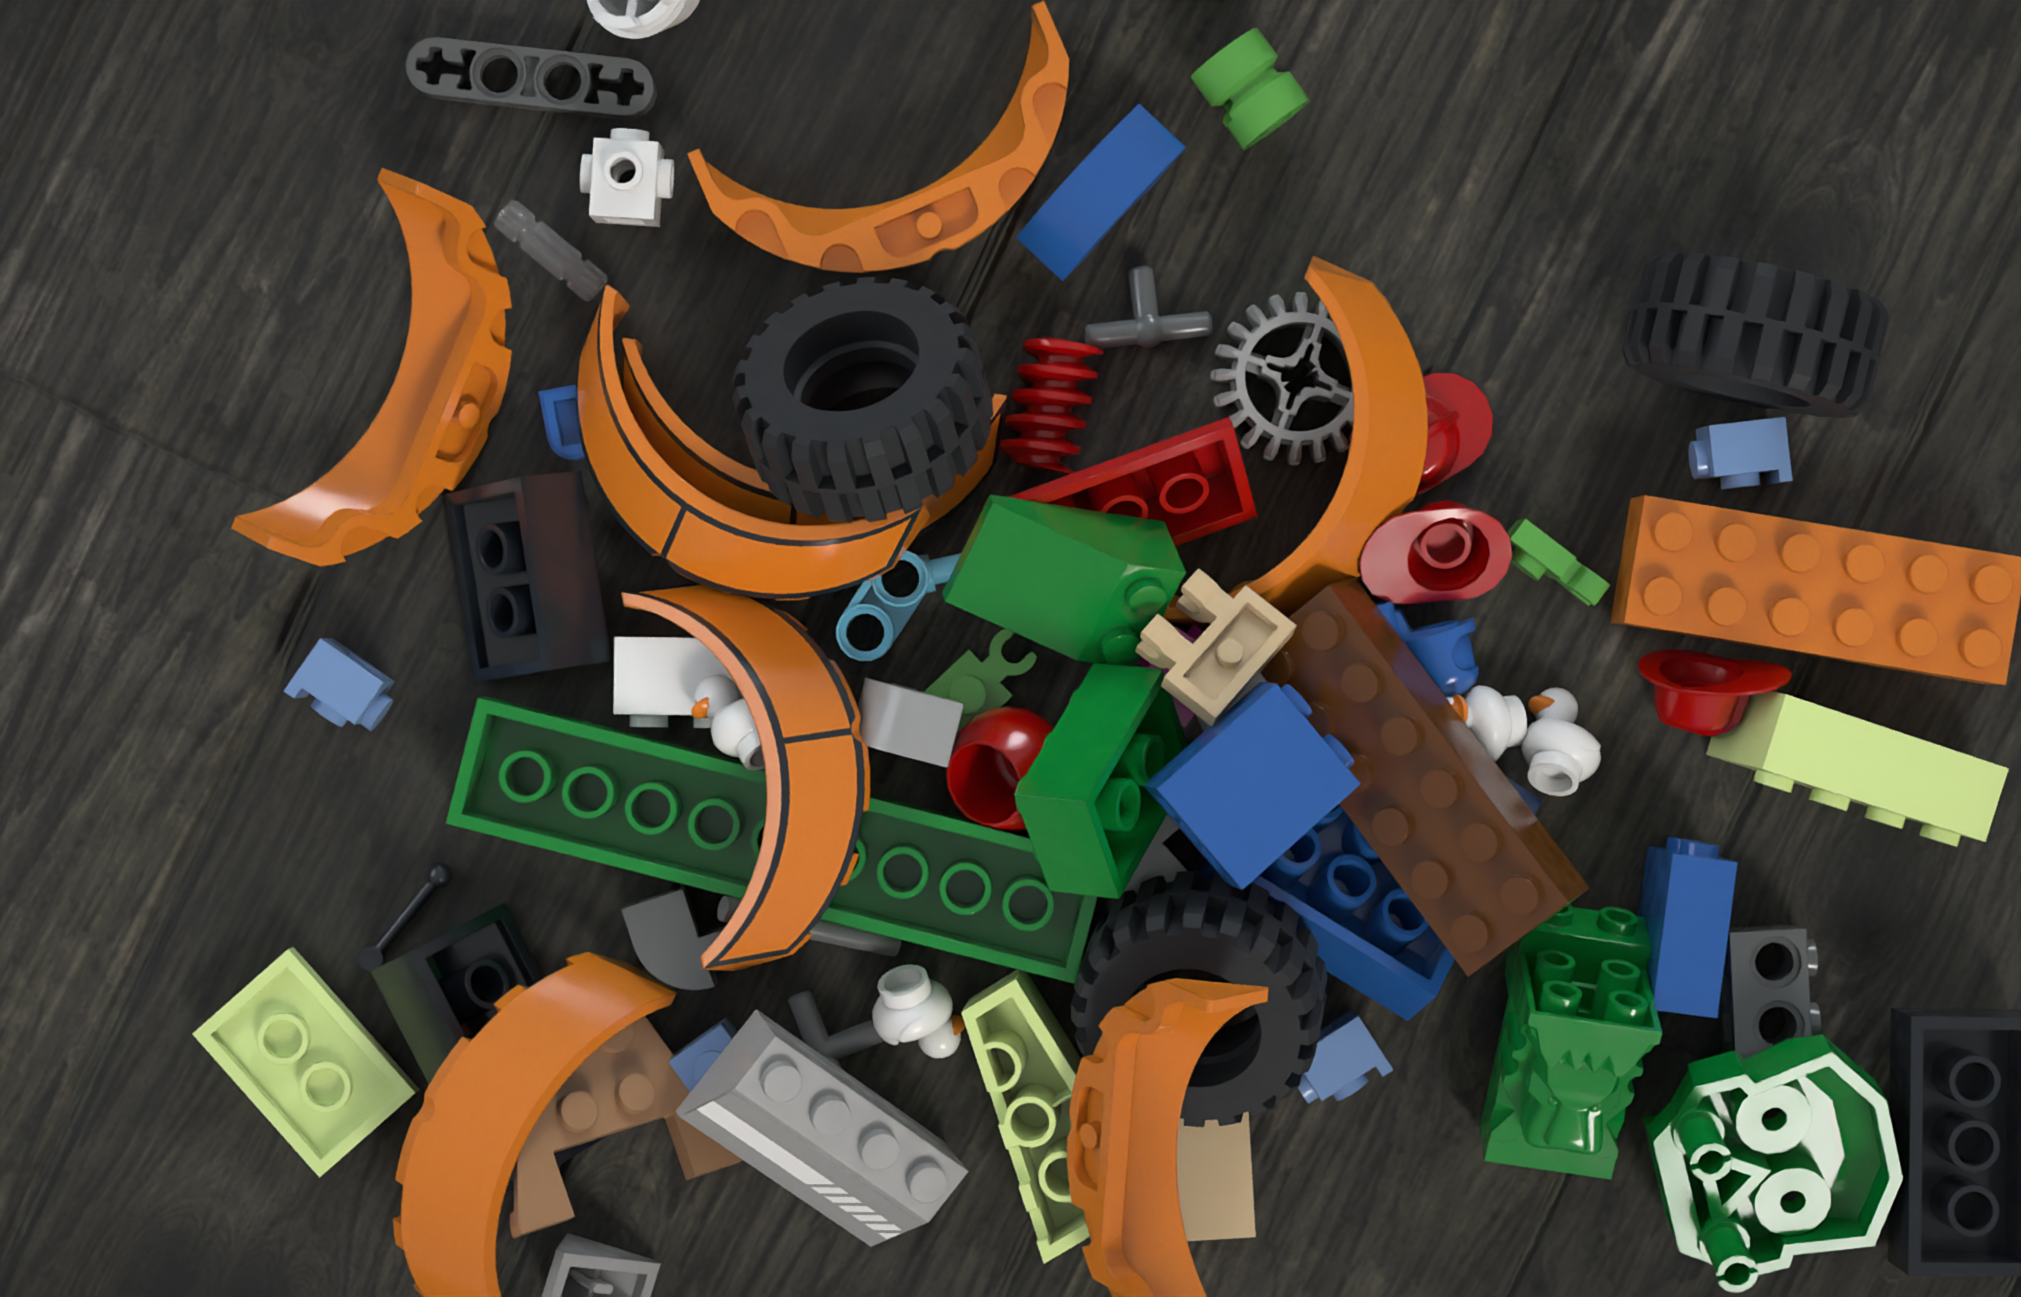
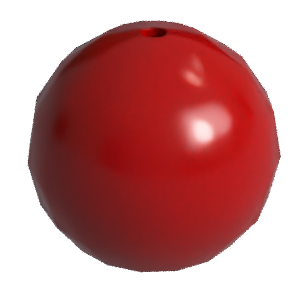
M1005 706L973 716L956 735L949 766L948 768L946 767L948 790L955 805L969 820L981 826L1009 833L1027 830L1023 817L1017 810L1014 794L1020 779L1026 776L1043 748L1046 736L1054 730L1053 725L1027 708Z

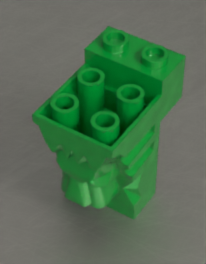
M1568 904L1507 950L1504 971L1509 997L1479 1128L1484 1161L1612 1179L1615 1162L1619 1153L1616 1139L1624 1122L1625 1109L1634 1097L1632 1079L1642 1075L1643 1065L1641 1057L1645 1053L1650 1052L1655 1045L1660 1044L1662 1029L1646 970L1652 946L1644 917L1636 916L1634 913L1618 907H1605L1598 911L1573 907L1571 904Z

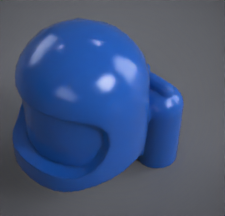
M1383 599L1373 601L1445 697L1462 695L1473 687L1479 675V666L1475 662L1469 633L1476 630L1474 617L1444 621L1412 629L1402 609L1396 608L1395 603H1392V601L1386 602Z

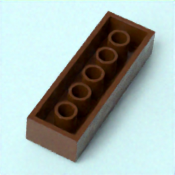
M1356 578L1329 584L1288 618L1297 625L1293 635L1260 673L1267 682L1277 683L1280 688L1285 684L1293 687L1310 706L1313 714L1307 720L1322 738L1327 734L1332 735L1352 756L1355 763L1349 770L1361 784L1339 804L1468 977L1495 960L1590 889Z

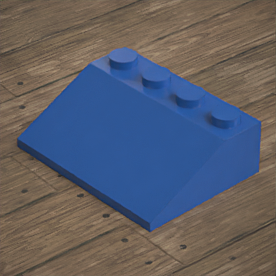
M1340 804L1332 809L1252 881L1270 891L1268 897L1270 902L1276 906L1281 901L1286 902L1299 915L1296 928L1300 929L1305 926L1311 930L1319 944L1317 956L1325 961L1326 971L1407 1021L1436 998L1455 959ZM1205 860L1198 875L1202 879H1213L1216 871Z

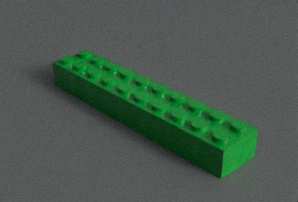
M490 696L479 697L473 714L446 824L742 899L752 878L763 839L767 805L765 768L755 771L746 769L741 760ZM870 794L869 810L862 814L860 831L854 853L859 854L847 885L839 887L832 902L820 919L1075 984L1097 896L1049 891L1041 866L1035 859L1033 845L1027 833H1009L981 826L968 818Z

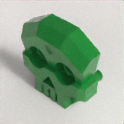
M1823 1034L1786 1039L1744 1060L1740 1053L1733 1050L1687 1064V1072L1666 1107L1658 1115L1642 1117L1665 1216L1679 1252L1713 1265L1719 1285L1724 1290L1733 1293L1750 1289L1755 1284L1758 1275L1789 1268L1794 1255L1875 1246L1903 1180L1886 1098L1875 1079ZM1771 1108L1781 1109L1773 1118H1762L1763 1114ZM1787 1192H1799L1792 1200H1781L1782 1196Z

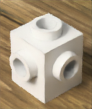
M627 128L611 129L610 139L594 138L593 154L582 155L580 190L581 193H590L589 216L596 223L660 227L661 198L671 199L673 195L674 160L664 159V149L659 142L649 141V132ZM636 170L631 181L619 183L620 177L625 171Z

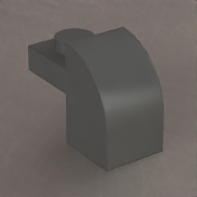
M688 885L627 904L621 909L638 958L645 968L657 979L673 987L686 990L713 988L720 981L716 970L702 969L700 956L716 940L726 925L703 932Z

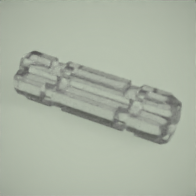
M515 200L509 202L498 214L494 222L495 227L513 242L519 240L521 242L519 247L561 281L565 278L568 281L566 286L584 301L593 299L604 287L608 279L606 274L590 260L582 261V254L544 222L536 223L534 221L536 216L521 203Z

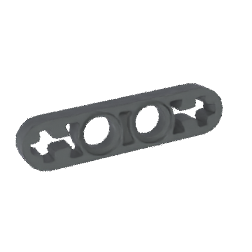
M434 37L426 38L416 43L409 51L406 60V72L411 83L425 96L437 100L619 120H634L646 115L654 106L657 97L656 83L649 70L639 61L629 58ZM442 52L443 59L449 65L467 68L465 55L474 54L475 56L469 69L472 89L463 90L462 88L466 80L461 75L442 74L439 84L432 85L431 78L421 71L422 63L433 62L435 53ZM498 58L511 60L515 63L518 71L515 85L510 90L502 93L488 90L483 83L485 67L489 62ZM561 65L572 66L581 75L579 91L575 96L565 100L553 98L546 89L548 74L552 69ZM601 68L599 79L602 83L620 84L624 79L625 73H632L636 84L644 87L643 95H633L630 105L622 106L617 94L597 90L599 103L590 104L589 101L594 89L591 69Z

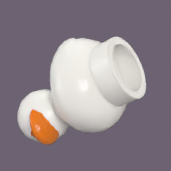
M712 675L704 678L695 690V705L691 709L692 716L698 719H713L710 729L713 743L724 754L739 757L744 767L748 770L764 769L765 764L758 732L745 699H739L736 685L731 679L722 675Z
M1478 685L1472 687L1462 696L1446 697L1494 762L1499 759L1507 747L1522 745L1527 734V717L1524 706L1517 696H1502L1493 688Z
M1549 688L1539 696H1534L1528 701V708L1535 715L1537 721L1527 727V734L1521 745V750L1525 761L1529 765L1528 780L1531 785L1545 794L1566 796L1577 790L1579 782L1595 773L1601 760V745L1591 733L1574 724L1578 714V704L1574 696L1563 688Z
M902 965L886 972L878 982L880 996L872 1011L873 1024L878 1035L891 1045H898L899 1041L905 1043L918 1040L921 1050L932 1058H945L953 1054L961 1041L960 1032L964 1030L965 1023L963 1017L951 1015L953 1010L952 999L948 990L941 983L929 979L926 970L919 965Z

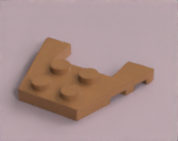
M645 1016L607 1040L572 1073L551 1099L530 1132L509 1181H513L514 1212L510 1213V1231L513 1239L575 1217L554 1156L555 1152L664 1118L686 1180L743 1161L677 1115L676 1110L690 1092L668 1062L673 1056L672 1052Z

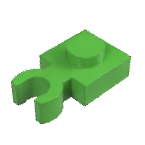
M1527 519L1516 520L1507 533L1510 536L1511 549L1513 550L1510 562L1534 580L1539 581L1542 575L1545 574L1550 579H1555L1566 590L1587 606L1590 604L1595 606L1610 587L1609 583L1576 560L1577 557Z
M1008 629L998 632L991 641L990 655L983 662L968 650L924 691V693L965 703L958 728L959 732L973 716L994 708H1000L1013 696L1000 683L1007 675H1021L1034 665L1037 656L1032 651L1018 663H1010L1003 658L1001 653L1002 645L1011 638L1014 632Z

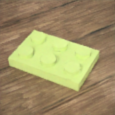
M294 947L286 950L192 1033L319 1178L420 1090Z

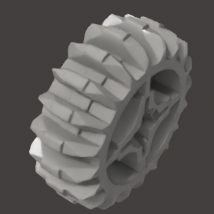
M1297 292L1292 302L1293 312H1286L1284 301L1280 295H1273L1268 300L1271 313L1270 318L1266 319L1256 305H1251L1245 311L1248 321L1253 326L1251 331H1248L1244 326L1236 322H1232L1227 328L1231 338L1240 345L1236 349L1229 345L1219 344L1215 350L1217 357L1232 364L1231 369L1220 368L1213 370L1210 374V380L1215 383H1230L1231 391L1218 394L1213 398V403L1215 407H1225L1234 403L1238 412L1229 416L1234 429L1243 421L1251 428L1242 437L1240 445L1243 448L1249 449L1255 444L1259 436L1268 440L1263 449L1262 458L1264 460L1272 461L1277 455L1281 444L1287 446L1286 458L1288 465L1296 466L1300 463L1302 457V446L1308 445L1312 460L1315 463H1319L1326 459L1323 440L1328 439L1338 453H1342L1349 448L1348 441L1341 431L1343 427H1346L1352 432L1354 422L1353 388L1346 353L1334 322L1326 318L1329 312L1321 299L1316 305L1315 313L1307 312L1308 299L1306 293ZM1284 328L1305 329L1301 341L1290 357L1278 358L1270 355L1265 357L1251 352L1259 340L1274 331ZM1323 336L1337 348L1344 360L1348 375V387L1338 384V380L1329 377L1320 368L1318 358ZM1307 349L1308 354L1304 366L1310 372L1306 376H1312L1313 385L1316 387H1304L1291 399L1288 409H1286L1290 393L1286 391L1284 386L1288 382L1281 381V373L1279 371H1290L1304 358ZM1245 371L1256 374V378L1269 383L1274 389L1276 402L1271 423L1263 418L1253 406L1247 393ZM1311 399L1324 403L1329 401L1342 406L1336 416L1323 427L1310 431L1289 430L1292 419L1296 416L1303 401Z

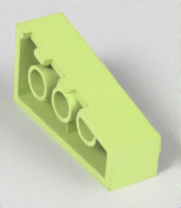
M1773 691L1751 695L1742 721L1726 733L1711 736L1706 752L1708 756L1755 770L1754 782L1791 793L1794 783L1812 788L1809 800L1847 811L1849 802L1853 801L1868 806L1865 818L1900 829L1903 828L1905 819L1923 824L1920 836L1955 847L1958 846L1960 836L1986 842L2009 768Z
M1017 969L971 997L961 1013L987 1092H990L999 1120L998 1127L1005 1148L1009 1150L1020 1183L1019 1190L1026 1212L1029 1211L1038 1238L1037 1245L1045 1264L1090 1237L1084 1210L1071 1203L1067 1168V1137L1071 1130L1069 1107L1081 1057L1028 972Z

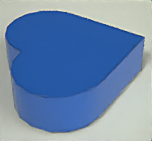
M576 384L538 391L547 439L551 449L558 456L568 460L584 459L585 456L581 446L576 416Z

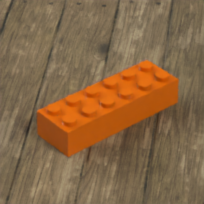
M1644 495L1630 498L1610 623L1980 684L2006 685L2021 596V557Z

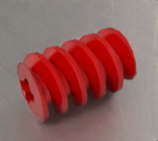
M1053 337L1024 340L1022 350L1038 360V362L1018 365L1016 375L1031 384L1032 387L1012 390L1011 400L1024 408L1026 413L1006 416L1005 425L1020 434V438L1001 440L999 450L1013 458L1017 464L1067 476L1075 473V471L1061 463L1060 457L1080 454L1081 447L1065 437L1066 432L1086 429L1087 425L1086 421L1071 412L1072 406L1091 404L1093 397L1079 389L1077 384L1078 381L1098 378V372L1085 364L1083 358L1084 356L1103 354L1104 351L1087 344Z

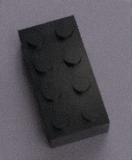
M1891 1008L1890 1119L1903 1180L1888 1215V1261L1907 1275L2021 1276V1010Z

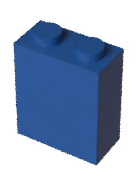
M1258 683L1224 713L1213 727L1210 726L1143 785L1226 884L1241 890L1361 784L1349 770L1355 763L1352 756L1332 735L1327 734L1324 738L1319 735L1307 720L1313 714L1310 706L1289 684H1285L1280 688L1277 683Z
M1668 837L1666 848L1647 847L1638 916L1645 919L1652 946L1646 970L1657 1011L1711 1018L1718 1017L1738 862L1719 857V845L1708 844L1700 840Z

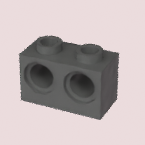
M1792 923L1729 927L1720 994L1722 1054L1734 1050L1740 1053L1744 1060L1786 1039L1821 1035L1819 1007L1816 1002H1810L1809 977L1816 976L1818 955L1814 939L1807 938L1806 928ZM1776 943L1782 953L1780 967L1771 975L1761 976L1756 969V955L1766 944ZM1780 1007L1785 1015L1783 1030L1772 1039H1763L1759 1032V1020L1762 1014L1770 1008Z

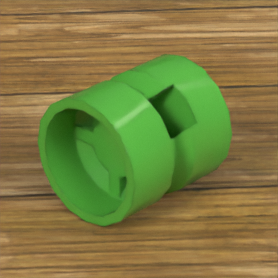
M1258 27L1251 29L1228 44L1191 75V80L1211 107L1224 106L1227 110L1223 124L1242 150L1248 149L1276 130L1310 101L1290 71L1277 72L1274 66L1278 55Z

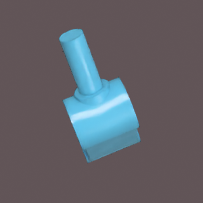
M906 550L899 561L910 562L916 567L919 573V584L911 595L903 598L894 597L886 591L883 585V574L871 581H864L837 624L836 639L840 648L849 657L858 661H873L884 656L891 649L926 593L936 591V584L948 582L961 553L930 560L928 554L917 556ZM862 614L876 616L884 627L882 643L871 651L857 649L851 644L848 637L850 623Z

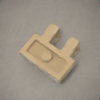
M1198 568L1182 586L1181 592L1183 595L1177 601L1176 607L1192 619L1201 623L1208 622L1211 625L1192 644L1180 635L1176 628L1167 620L1157 614L1141 632L1140 637L1143 640L1136 647L1135 652L1159 668H1168L1170 671L1164 676L1161 687L1213 727L1291 638L1297 625L1246 585L1233 599L1213 579Z

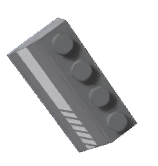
M757 1009L676 1110L680 1118L871 1247L928 1223L969 1172L945 1141Z

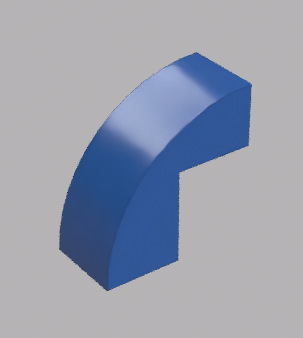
M1138 104L1068 176L1016 238L1063 281L1091 254L1116 222L1159 181L1186 147L1144 107Z

